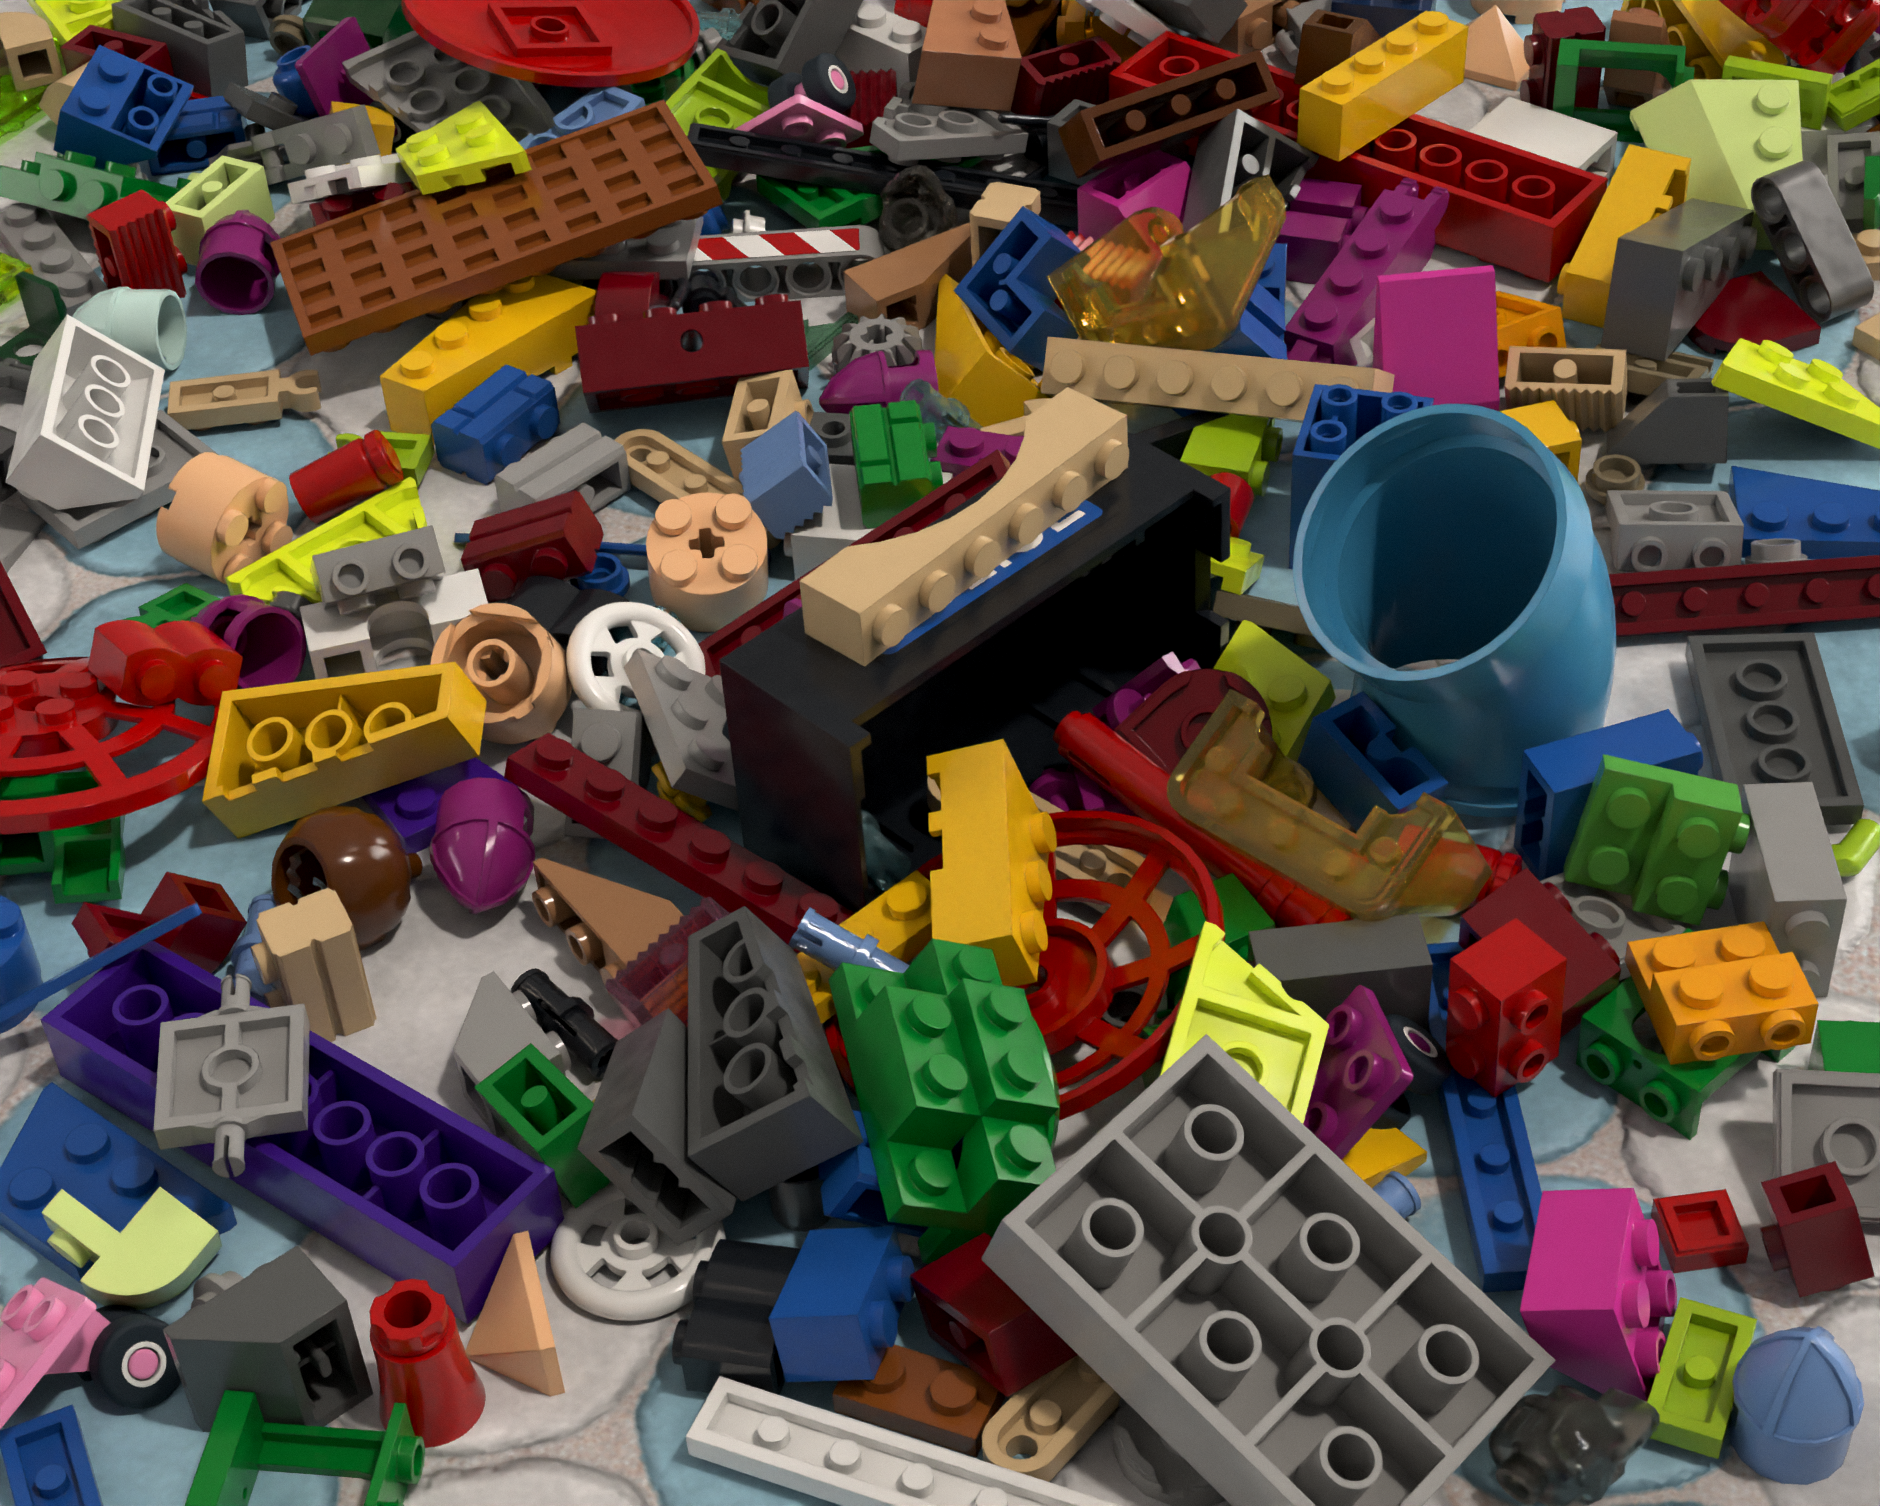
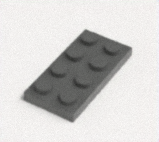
M1814 632L1688 636L1685 657L1715 780L1737 784L1740 800L1743 784L1813 782L1825 825H1850L1860 820L1864 803Z

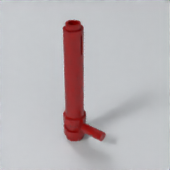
M1077 710L1072 711L1057 726L1053 735V741L1059 745L1058 753L1138 817L1168 829L1187 843L1207 867L1208 872L1219 879L1234 873L1275 922V928L1354 920L1351 915L1344 911L1345 902L1339 897L1371 872L1370 861L1364 854L1360 852L1350 854L1319 879L1315 880L1295 863L1285 865L1090 712L1082 715Z

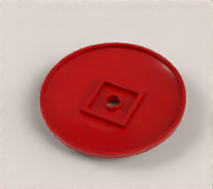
M401 0L403 14L411 27L424 40L447 55L498 75L554 86L613 87L636 84L662 77L675 71L692 57L697 48L700 32V22L697 13L688 0Z

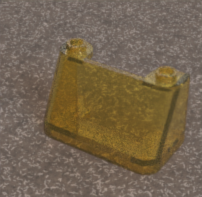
M1267 174L1250 179L1238 188L1233 198L1185 233L1180 220L1169 211L1159 207H1149L1135 211L1046 277L1081 340L1193 351L1211 349L1235 333L1286 220L1285 201L1281 192L1275 187L1270 175Z
M1232 689L1228 691L1168 780L1167 797L1170 805L1189 826L1356 920L1366 922L1381 921L1392 916L1418 913L1419 918L1454 915L1465 910L1474 901L1493 873L1453 807L1425 792L1422 793L1416 802L1418 807L1406 813L1388 814L1387 811L1375 805L1356 834L1313 811L1312 809L1317 800V786L1313 776L1301 764L1283 754L1261 723L1265 713L1258 703Z

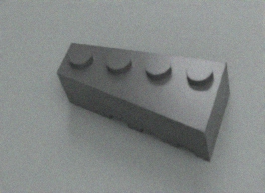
M746 906L688 936V1157L743 1202L864 1142L797 954Z

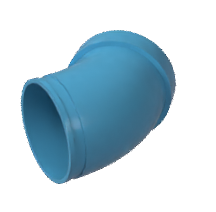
M1440 404L1411 410L1378 425L1353 443L1322 477L1304 510L1298 528L1293 556V581L1301 614L1309 630L1320 645L1330 655L1355 673L1350 698L1364 691L1397 727L1392 739L1394 745L1401 752L1415 746L1447 780L1448 785L1438 808L1459 814L1481 817L1517 816L1523 750L1603 728L1610 700L1616 657L1615 603L1606 561L1592 530L1590 512L1584 494L1568 468L1527 427L1512 417L1483 406ZM1458 660L1426 670H1395L1398 667L1420 661Z

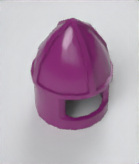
M237 210L235 214L227 215L218 220L214 226L207 229L200 241L199 260L195 272V285L200 296L210 306L224 313L245 315L256 313L266 307L274 296L276 278L280 273L270 242L281 237L261 217L250 213L249 210Z
M930 349L917 350L912 363L898 366H887L883 351H875L855 358L831 377L819 398V405L827 413L849 414L853 406L880 404L882 408H886L890 402L915 400L920 405L921 417L926 418V423L934 422L935 434H937L940 426V403L933 353Z
M238 594L213 601L204 607L196 617L190 619V621L208 627L243 656L237 689L292 683L302 670L306 657V635L300 621L288 610L267 605L262 600L253 596Z
M476 777L460 781L448 788L438 802L435 835L432 837L429 847L430 861L443 888L460 905L468 909L470 914L478 915L480 912L492 910L497 906L505 904L527 884L534 867L535 846L530 839L534 826V806L525 792L516 785L497 778Z

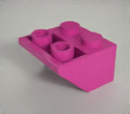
M1161 150L1108 168L1077 188L1078 234L1081 233L1085 238L1091 236L1094 241L1100 238L1104 244L1109 241L1113 247L1117 244L1122 249L1128 246L1132 252L1137 249L1141 255L1145 252L1150 257L1157 255L1161 260V277L1176 268L1177 242L1180 241L1192 176L1191 168L1186 161Z
M1634 1188L1542 1191L1520 1306V1313L1528 1334L1556 1360L1550 1366L1551 1368L1635 1411H1645L1656 1373H1660L1659 1363L1666 1344V1338L1663 1333L1665 1317H1674L1677 1308V1288L1674 1274L1671 1270H1662L1659 1261V1235L1656 1223L1653 1219H1644Z

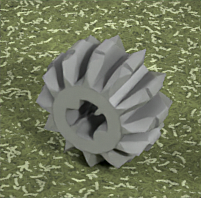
M884 314L875 319L861 316L858 324L847 323L842 325V332L833 337L834 346L831 349L835 374L855 358L875 351L884 352L887 366H898L912 363L915 352L917 350H924L918 327L906 325L904 317L889 320L885 318Z

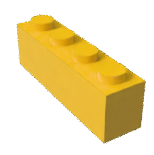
M1425 11L1301 87L1297 143L1313 152L1340 162L1463 83L1469 26L1450 20L1444 13Z

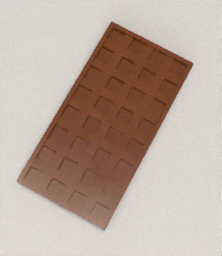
M663 99L525 149L532 170L515 175L511 163L502 164L486 170L487 179L484 182L466 186H455L444 191L423 195L419 189H415L272 241L270 244L302 336L312 356L320 352L339 351L348 346L351 341L372 333L391 332L401 326L403 322L426 313L439 314L445 312L454 303L475 295L494 294L503 289L506 284L521 278L548 274L557 265L578 257L589 258L603 253L608 246L627 239L646 238L654 234L658 228L676 221L700 218L709 209L723 204L718 186Z

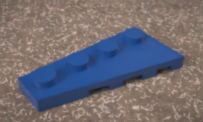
M1731 466L1729 478L1730 498L1744 524L1742 558L1751 555V542L1775 538L1800 540L1801 554L1807 555V559L1880 555V490Z

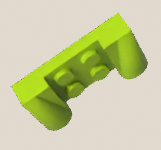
M719 48L666 101L686 136H688L690 125L693 123L736 129L770 109L767 94L768 87L761 86L747 78L733 64L727 52ZM706 166L716 182L722 202H724L730 195L732 180L739 172Z

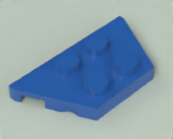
M53 1082L47 1085L41 1092L0 1167V1225L79 1283H81L80 1280L93 1266L94 1262L89 1259L82 1268H79L58 1253L47 1242L53 1231L49 1229L42 1211L61 1189L119 1233H121L159 1187L163 1188L218 1230L219 1234L230 1231L237 1225L232 1205Z

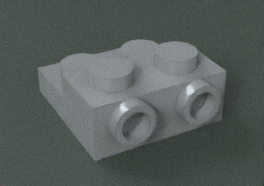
M1607 490L1605 513L1611 527L1610 554L1616 571L1634 573L1741 565L1744 524L1727 491Z
M433 525L313 555L310 567L316 593H320L324 610L338 606L340 615L353 614L376 606L375 596L398 591L400 600L434 592L433 581L443 579L446 573Z

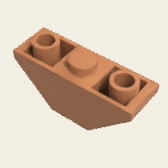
M1639 7L1631 8L1629 12L1613 11L1609 41L1670 45L1665 18L1659 17L1656 12ZM1605 68L1603 88L1608 104L1636 108L1667 92L1671 86L1667 78L1657 72Z

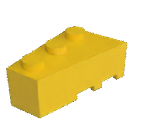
M1632 144L1628 145L1571 263H1565L1561 270L1557 284V293L1564 295L1562 318L1604 328L1618 238L1686 202L1691 158Z

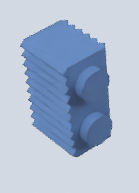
M794 411L740 450L742 453L740 456L742 458L741 463L743 465L741 467L743 470L738 476L743 486V495L750 502L752 510L761 519L764 527L776 539H784L785 532L794 533L795 526H803L804 519L813 520L814 512L822 513L823 506H832L833 496L827 445L799 412Z

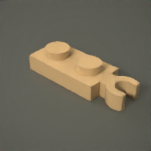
M280 369L172 381L169 387L167 414L185 429L204 431L216 426L242 423L262 424L269 420L282 419L283 409L292 408L299 412H311L321 409L318 392H322L318 370H302L286 378H282Z

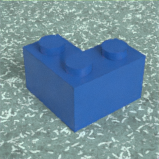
M1022 206L953 291L1009 353L1043 371L1048 337L1077 339L1082 334V331L1054 301L1089 259L1061 229Z

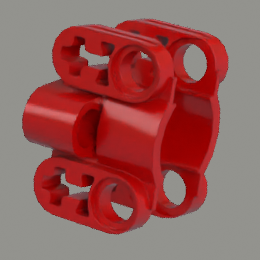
M1719 0L1736 16L1804 69L1833 75L1848 62L1880 25V0Z

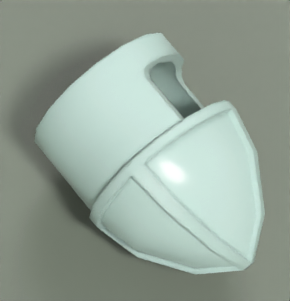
M116 287L97 293L77 308L72 316L83 324L165 369V371H173L178 368L184 358L187 340L185 312L179 296L170 289Z

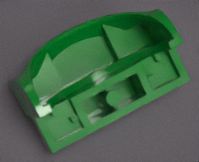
M933 938L904 973L842 962L828 981L888 1222L929 1227L917 1240L922 1263L927 1264L932 1263L982 1233H987L993 1238L1001 1221L1056 1171L1052 1152L1057 1137L1060 1117L1059 1086L1047 1046L1036 1021L1031 1015L1024 989L1002 985L992 949ZM964 1136L959 1166L956 1171L951 1150Z

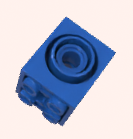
M1342 384L1331 386L1314 385L1292 454L1289 569H1293L1294 546L1304 510L1317 485L1333 463L1353 443L1378 425L1411 410L1434 405V398L1413 396L1406 392L1387 393L1354 389Z

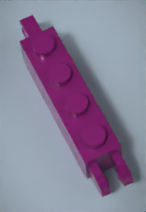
M1403 178V181L1400 182V185L1394 191L1383 190L1285 326L1284 343L1287 346V360L1349 366L1357 365V360L1349 340L1375 317L1377 276L1421 272L1430 260L1435 246V228L1448 207L1450 196L1448 189L1436 186L1422 200L1418 198L1419 186L1417 180Z

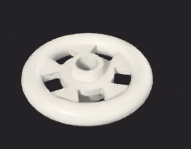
M636 602L610 603L591 611L574 628L569 638L566 652L567 673L575 693L587 709L642 713L641 710L619 703L620 694L636 699L624 666L635 651L640 649L662 658L665 656L663 652L651 643L659 636L675 651L676 656L674 658L683 662L689 669L705 675V659L699 644L682 623L658 608ZM628 626L634 638L622 640L618 644L615 643L609 630ZM591 656H606L608 658L607 669L609 677L594 675Z
M610 1182L575 1209L571 1206L564 1214V1220L556 1229L551 1242L550 1262L552 1272L563 1293L574 1304L589 1313L620 1321H638L660 1317L678 1310L693 1300V1282L699 1262L701 1260L709 1261L717 1242L720 1239H726L722 1220L697 1234L696 1239L677 1246L644 1213L626 1216L627 1206L635 1204ZM593 1224L607 1227L602 1236L601 1244L597 1247L582 1243L584 1236ZM646 1238L644 1242L639 1244L627 1243L634 1239ZM668 1263L672 1264L679 1272L671 1280L656 1287H653L646 1279L658 1273ZM606 1265L613 1273L622 1276L612 1288L605 1287L591 1278L601 1266Z

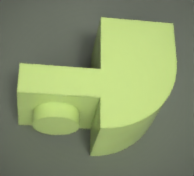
M161 1187L154 1192L121 1233L63 1189L56 1194L42 1211L49 1229L53 1231L47 1242L58 1253L79 1268H82L89 1259L94 1262L80 1282L86 1295L104 1306L121 1305L142 1310L163 1304L187 1289L222 1247L217 1229Z

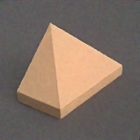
M1497 5L1466 24L1469 28L1464 78L1517 91L1521 81L1529 77V65L1524 56V41Z
M524 1231L515 1233L512 1236L465 1351L470 1360L551 1397L565 1393L529 1232Z

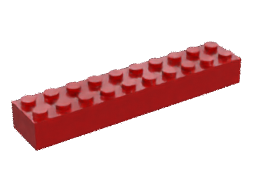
M1166 30L1109 73V101L1241 55ZM1267 64L1280 98L1253 118L1297 143L1300 88L1303 85L1294 84L1295 73ZM1415 113L1340 162L1313 152L1320 157L1315 166L1308 170L1304 178L1362 185L1361 206L1368 207L1369 210L1384 189L1394 191L1400 185V182L1403 181V178L1417 180L1419 186L1418 198L1422 200L1436 186L1448 189L1450 194L1448 207L1435 228V245L1461 251L1477 257L1480 261L1494 263L1520 272L1530 279L1542 280L1548 283L1561 272L1565 263L1572 261L1607 190L1608 182L1606 177ZM1199 136L1183 141V143L1189 146V155L1194 157Z

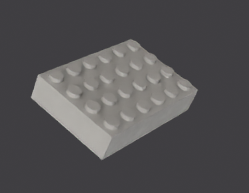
M1207 1034L1001 1221L981 1258L1232 1506H1423L1556 1361Z

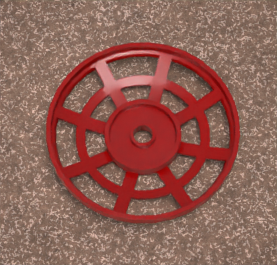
M90 657L39 659L0 665V780L2 777L44 775L85 767L99 785V787L49 797L0 800V834L43 832L92 824L152 806L189 789L207 776L220 704L213 705L214 718L210 726L175 715V700L153 706L152 708L117 702L116 694L88 669ZM119 720L138 723L113 738L98 742L116 728ZM162 730L196 741L191 747L173 759L129 778H126L112 759L142 746L157 736Z
M1071 810L1049 813L1056 831L1057 847L1069 845H1108L1134 850L1147 855L1127 886L1123 888L1113 883L1093 879L1057 880L1055 851L1049 853L1048 870L1052 882V898L1044 902L1043 912L1048 935V946L1046 951L1040 952L1037 982L1014 987L1024 990L1032 985L1041 987L1036 992L1026 995L1031 1015L1043 1035L1049 1055L1065 1049L1078 1040L1097 1050L1072 1067L1056 1073L1059 1089L1087 1077L1102 1068L1113 1058L1121 1060L1112 1068L1080 1087L1059 1095V1121L1087 1110L1123 1089L1159 1061L1166 1053L1181 999L1172 1013L1147 1040L1138 1037V1035L1158 1009L1168 986L1170 974L1192 963L1200 935L1198 934L1171 947L1162 920L1152 906L1146 902L1168 868L1180 875L1197 896L1206 922L1216 924L1225 932L1223 906L1204 863L1187 843L1168 829L1136 816L1109 811ZM941 853L919 867L917 871L930 881V871L943 869V854ZM1089 902L1109 907L1092 928L1074 920L1057 918V903ZM1132 920L1145 934L1151 956L1115 968L1106 948ZM1148 983L1140 1004L1121 1029L1101 1020L1112 1001L1114 993ZM836 1013L825 1021L826 1037L838 1070L851 1092L857 1097Z

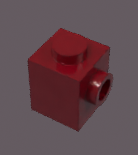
M1836 1161L1761 1182L1772 1221L1771 1225L1759 1228L1762 1241L1773 1271L1777 1272L1788 1269L1799 1298L1822 1291L1837 1290L1847 1284L1875 1277L1857 1206Z

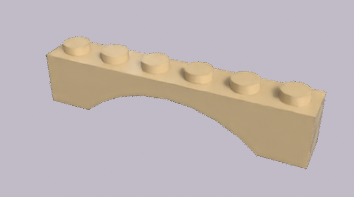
M1048 337L1041 393L1055 396L1066 387H1069L1100 403L1186 409L1303 423L1315 384L1329 386L1342 384L1354 389L1392 393L1395 375L1370 367Z
M1066 387L1025 417L1024 438L1016 460L1000 482L977 502L951 518L918 532L881 542L847 546L802 578L799 582L805 634L864 667L889 647L897 645L905 635L933 614L942 611L953 599L978 580L987 577L998 565L1022 547L1032 543L1038 535L1067 513L1078 508L1083 501L1108 482L1118 478L1128 468L1130 452L1128 447L1127 415Z

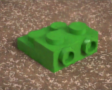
M1603 754L1564 864L1565 881L1630 895L1633 911L1700 926L1706 908L1719 910L1724 902L1729 876L1728 871L1722 869L1728 852L1741 854L1748 839L1750 815L1742 811L1738 785Z

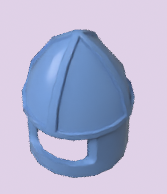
M1820 1326L1816 1328L1796 1327L1780 1330L1754 1340L1739 1360L1732 1380L1734 1407L1728 1425L1732 1446L1741 1461L1756 1473L1782 1484L1808 1485L1829 1478L1844 1463L1853 1431L1859 1424L1864 1407L1862 1385L1856 1376L1854 1364L1846 1352L1834 1342V1336Z

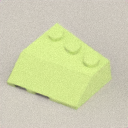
M1690 79L1630 111L1629 118L1635 131L1640 132L1646 148L1691 158L1686 201L1694 198L1754 210L1751 227L1757 228L1758 233L1755 250H1774L1751 200V189L1757 178L1803 161L1799 80Z

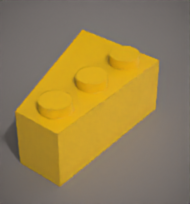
M1004 739L926 756L927 776L931 780L934 779L941 794V810L928 813L929 833L932 837L942 835L943 869L930 871L932 938L992 949L1002 985L1014 987L1037 982L1040 952L1046 951L1048 946V935L1043 912L1044 902L1052 898V882L1048 870L1049 853L1054 852L1057 847L1053 821L1048 812H1039Z

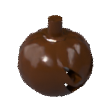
M332 806L321 808L300 818L294 827L287 832L277 848L272 862L271 886L276 906L288 902L296 905L299 898L321 890V887L323 889L335 890L353 924L359 951L382 942L385 936L398 925L405 915L411 900V879L421 875L423 866L419 855L414 852L406 853L401 846L398 834L387 822L377 815L363 812L356 807ZM313 880H314L319 886L313 885Z

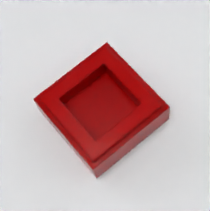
M1726 1189L1653 1199L1651 1217L1656 1223L1660 1241L1673 1273L1745 1264L1747 1262L1749 1245Z

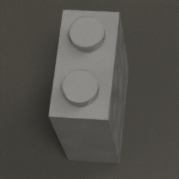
M1813 782L1743 784L1741 805L1743 813L1750 815V831L1742 853L1731 854L1728 872V888L1738 925L1764 921L1780 954L1794 953L1815 997H1827L1847 896Z

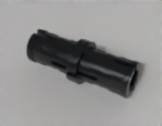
M534 968L521 974L514 982L511 993L517 990L523 992L535 1012L537 1022L542 1027L544 1033L546 1034L550 1031L557 1033L567 1051L581 1062L593 1077L602 1080L615 1044L619 1040L614 1038L594 1019L593 1009L583 999L575 996L569 997L549 979L545 972Z

